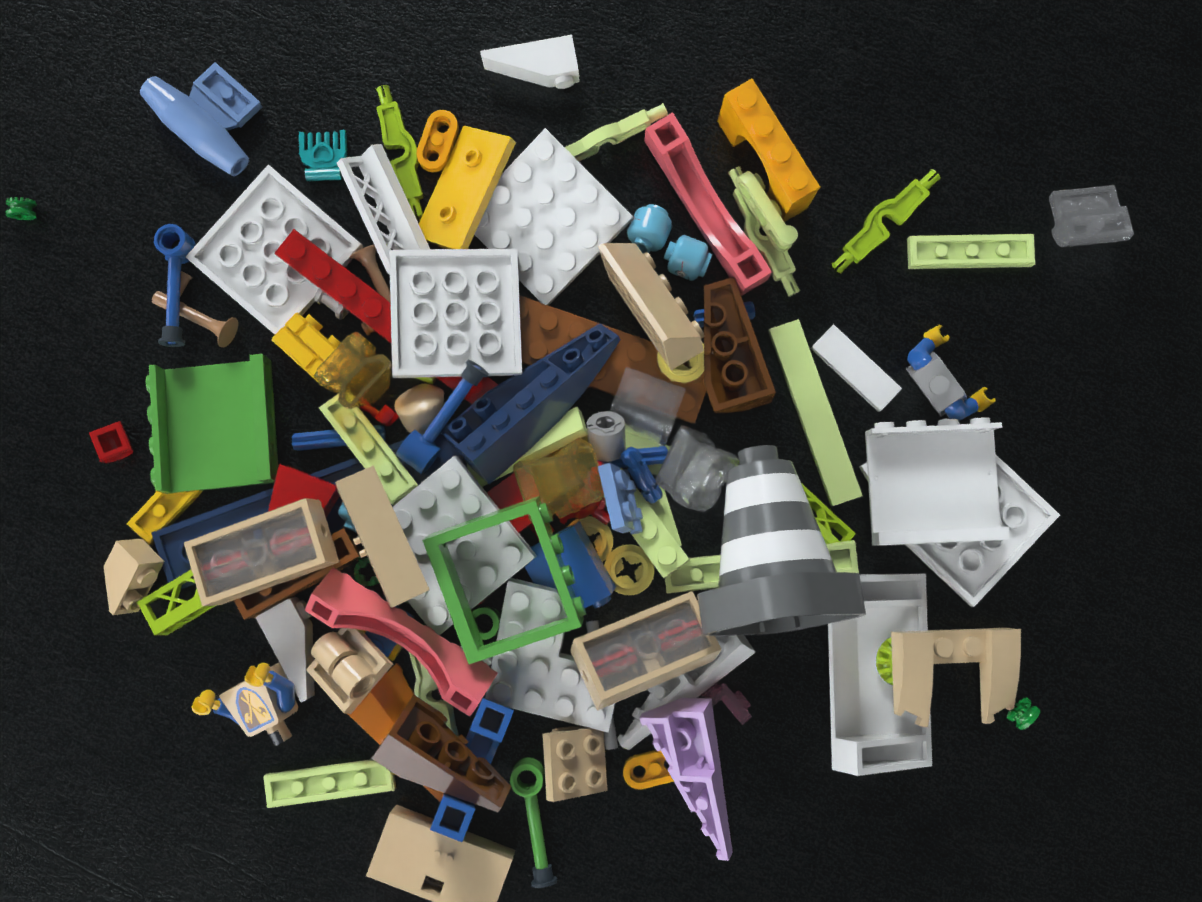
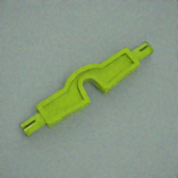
M383 85L382 89L379 86L376 90L381 105L377 107V112L381 123L383 143L387 150L405 149V153L402 156L390 161L416 219L417 216L421 219L423 212L419 200L423 199L424 196L417 174L419 165L416 155L417 145L405 129L400 107L397 102H393L390 87Z
M931 169L920 181L914 179L894 199H888L878 204L867 216L863 229L843 247L845 253L832 263L833 268L835 269L844 261L836 270L841 274L853 261L856 264L859 263L869 252L888 239L890 233L882 223V217L889 218L899 226L902 225L918 205L930 195L928 190L940 180V175L937 174L928 181L936 173L935 170Z

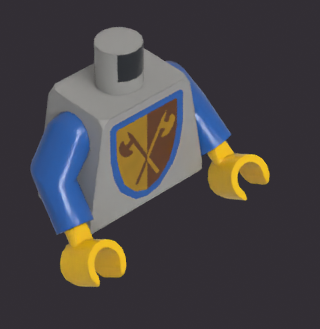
M939 324L925 332L924 339L909 352L907 360L911 366L906 368V370L940 417L946 414L949 419H958L960 421L977 411L982 412L995 402V398L992 400L988 399L984 394L988 389L982 387L967 399L965 391L940 357L933 352L936 347L949 340V335L945 337L941 335L939 329L942 325Z

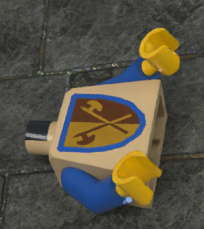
M280 662L271 667L267 663H260L257 668L250 666L245 675V681L220 694L218 700L215 699L216 695L211 690L203 691L200 697L194 699L192 705L194 713L207 715L213 709L215 714L230 718L237 723L247 736L252 737L266 730L274 746L292 737L284 720L298 711V705L295 700V685L287 679Z

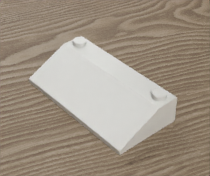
M861 574L860 580L866 615L828 624L832 770L860 776L932 766L931 715L929 716L928 727H921L915 724L917 716L907 711H904L902 716L894 714L893 685L888 684L881 678L876 667L878 649L885 640L891 637V632L928 630L926 574Z

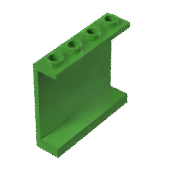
M263 354L250 355V361L166 370L157 365H149V375L146 376V388L150 393L151 406L147 409V416L150 424H152L153 437L149 439V449L154 456L151 482L155 487V491L171 494L194 490L275 483L278 470L272 364L269 358Z

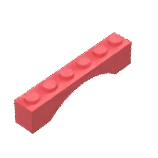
M671 113L647 127L645 130V143L729 278H735L741 296L766 282L772 273L771 269L756 245L740 229L719 199L702 169L688 136L674 114Z
M334 567L311 593L304 610L331 628L365 630L384 636L401 645L428 670L438 687L442 699L469 717L498 674L483 661L468 664L465 653L460 646L450 643L436 634L429 626L422 625L408 616L404 610L396 607L391 608L389 603L376 592L366 589L355 582L351 576L341 573Z

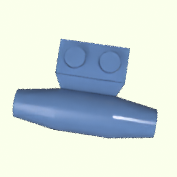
M213 63L193 82L190 96H187L156 76L147 79L143 83L140 95L160 120L198 155L231 176L240 174L246 168L249 158L228 133V130L237 127L241 128L262 108L259 100L217 63Z

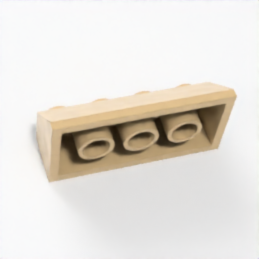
M603 243L599 245L598 248L610 281L670 370L703 352L701 339L705 336L701 327L695 320L689 321L686 316L688 314L686 306L680 297L673 298L670 293L672 288L667 278L663 274L657 275L654 270L656 265L647 251L642 253L636 243Z

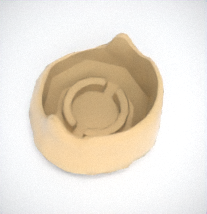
M424 383L407 390L397 398L394 407L408 432L411 433L417 430L421 434L425 433L445 404L444 392L435 385Z

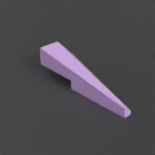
M680 698L642 713L639 717L642 726L647 725L654 738L653 745L657 751L661 750L669 764L668 772L691 812L695 811L702 822V832L705 836H710L717 849L716 856L718 860L729 861L732 855V845L712 699Z

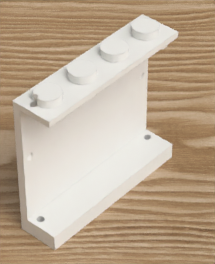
M990 418L970 419V424L958 425V419L938 420V426H926L925 420L906 422L907 427H894V422L874 423L875 428L865 431L872 545L1010 540L1009 526L1001 527L994 440V430L1002 428V423H990Z

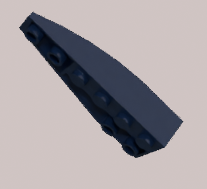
M599 323L522 370V375H514L486 392L461 415L452 420L441 431V434L465 462L490 485L562 419L600 372L620 342V337Z

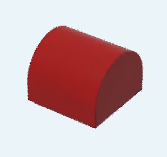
M121 421L89 432L102 463L123 459L134 452Z

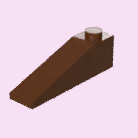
M732 277L705 285L704 385L714 413L742 412L771 403L776 392L735 278Z
M413 695L372 759L401 778L499 812L511 785L485 758H477L466 746L469 741L462 734L457 737L446 725L448 719L440 711L416 695Z

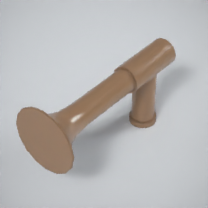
M375 245L367 246L352 254L349 258L359 261L365 267L377 292L391 302L390 290L376 262ZM364 322L361 323L367 336L374 332Z
M182 271L180 297L189 281L193 278ZM157 291L152 297V303L166 310L167 294ZM180 301L179 316L213 332L218 337L219 347L224 348L231 343L238 329V320L232 317L226 322L218 321L188 307Z

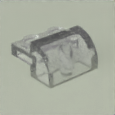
M1115 185L1053 191L1049 196L1055 221L1052 235L1060 247L1127 241L1134 235L1127 206L1120 207Z
M626 367L610 412H615L622 416L625 422L626 433L665 446L686 388Z

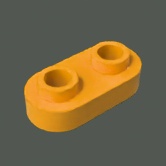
M437 110L429 116L417 148V159L421 167L428 172H439L444 169L459 132L456 117L447 110ZM443 125L449 127L448 131L445 133H441L438 131L439 128ZM433 153L439 155L436 161L428 160L429 156Z
M661 750L637 754L625 762L623 775L630 787L641 790L674 782L668 772V768L664 765L666 759ZM638 765L645 768V773L642 776H636L633 773V769Z

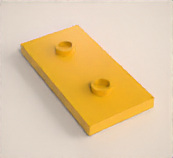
M463 126L419 222L427 243L445 249L469 248L516 144L511 137Z

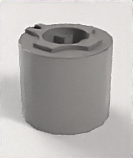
M609 411L593 414L586 422L588 452L590 456L603 462L619 459L621 453L626 450L624 419L621 415Z

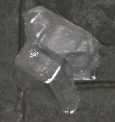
M681 426L655 480L659 486L671 494L674 501L686 508L706 512L718 500L721 488L727 482V473L730 469L738 466L739 458L733 453L715 448L714 443L706 434Z

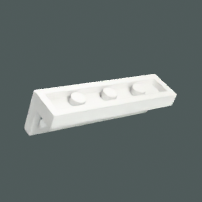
M382 144L371 145L362 156L341 158L337 162L388 274H390V248L393 250H431ZM359 166L364 180L355 176L351 167ZM364 193L374 198L377 204L376 208L366 202ZM377 221L387 226L390 232L389 236L379 230Z

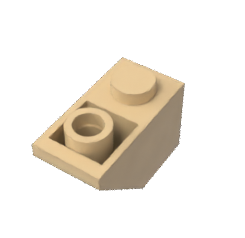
M143 539L116 541L104 565L109 612L112 615L139 612L140 607L137 602L148 595L165 562Z

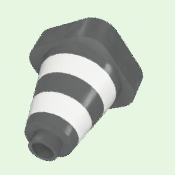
M772 445L755 446L739 451L740 465L730 469L727 473L718 588L697 595L703 636L774 634L865 616L866 609L860 574L837 572L793 462L779 459L777 447Z

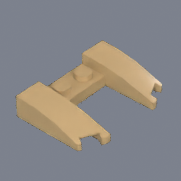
M981 628L891 632L894 714L902 716L904 711H907L917 716L916 725L928 727L933 688V665L979 662L982 723L990 724L995 721L994 714L1004 708L1007 710L1014 709L1020 672L1021 629Z

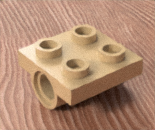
M341 628L338 632H329L315 642L311 650V654L315 659L306 671L343 713L351 714L393 663L362 630Z
M569 726L552 729V732L543 734L546 800L556 802L607 791L604 731L588 727Z

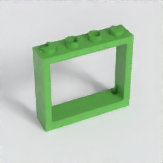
M540 496L431 533L422 540L468 664L582 626L583 615H586L583 606L584 601L581 596L576 597L572 585L576 582L570 565H564L561 553H564L562 540L559 534L553 535L549 522L553 521L551 510L549 511L546 503L542 504ZM530 514L567 618L484 645L446 542Z

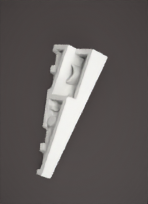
M744 635L715 636L721 651L714 661L649 688L650 695L641 708L636 707L632 714L634 720L624 735L620 734L617 740L620 746L630 750L651 734L647 725L642 726L639 717L642 713L680 698H697L753 655L755 650Z

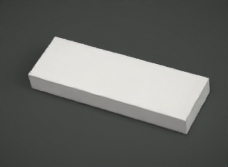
M834 324L810 348L878 412L902 389Z

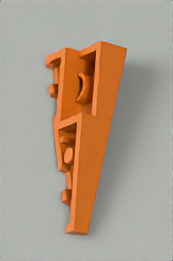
M398 663L384 674L351 714H348L379 745L414 695ZM424 786L441 802L443 792Z

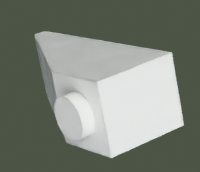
M572 35L480 51L485 70L549 88L556 86V88L565 89L579 82V70Z
M293 597L258 615L256 619L285 674L294 683L295 692L300 702H303L314 696V679L306 671L314 661L311 654L313 647V624L309 619L312 615L304 611L307 605L304 600L300 601L298 597Z

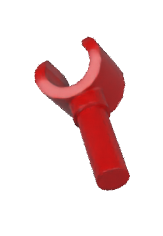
M359 399L355 401L359 409L371 414V416L385 426H391L399 417L386 404L378 411L375 407Z

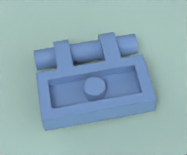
M611 463L598 466L612 530L620 533L630 531V534L643 532L640 521L643 519L641 508H637L634 496L636 487L634 481L630 479L629 471L627 469L620 470L619 467Z

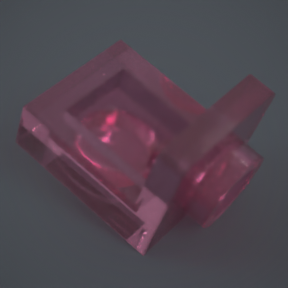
M715 683L702 694L705 699H712V707L722 700L742 725L752 717L746 710L751 706L739 690L733 694L725 683L720 686Z

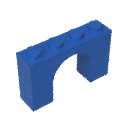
M482 698L466 737L469 741L466 746L477 758H485L491 764L498 745L503 740L514 710ZM444 793L430 830L463 842L475 811V804Z

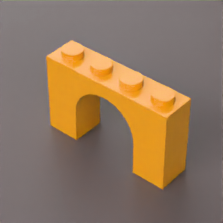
M751 78L724 94L717 122L733 147L747 139L755 149L768 175L770 188L767 196L770 200L773 199L777 202L782 212L781 218L785 222L808 208L820 186L756 83Z

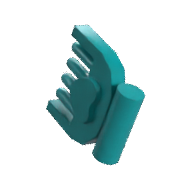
M340 130V149H338V133L336 131L333 132V149L330 147L329 132H325L324 142H321V133L317 132L316 145L314 147L313 134L309 132L307 134L308 150H306V134L299 132V155L303 164L310 168L305 169L306 181L342 180V174L337 162L347 156L346 131Z

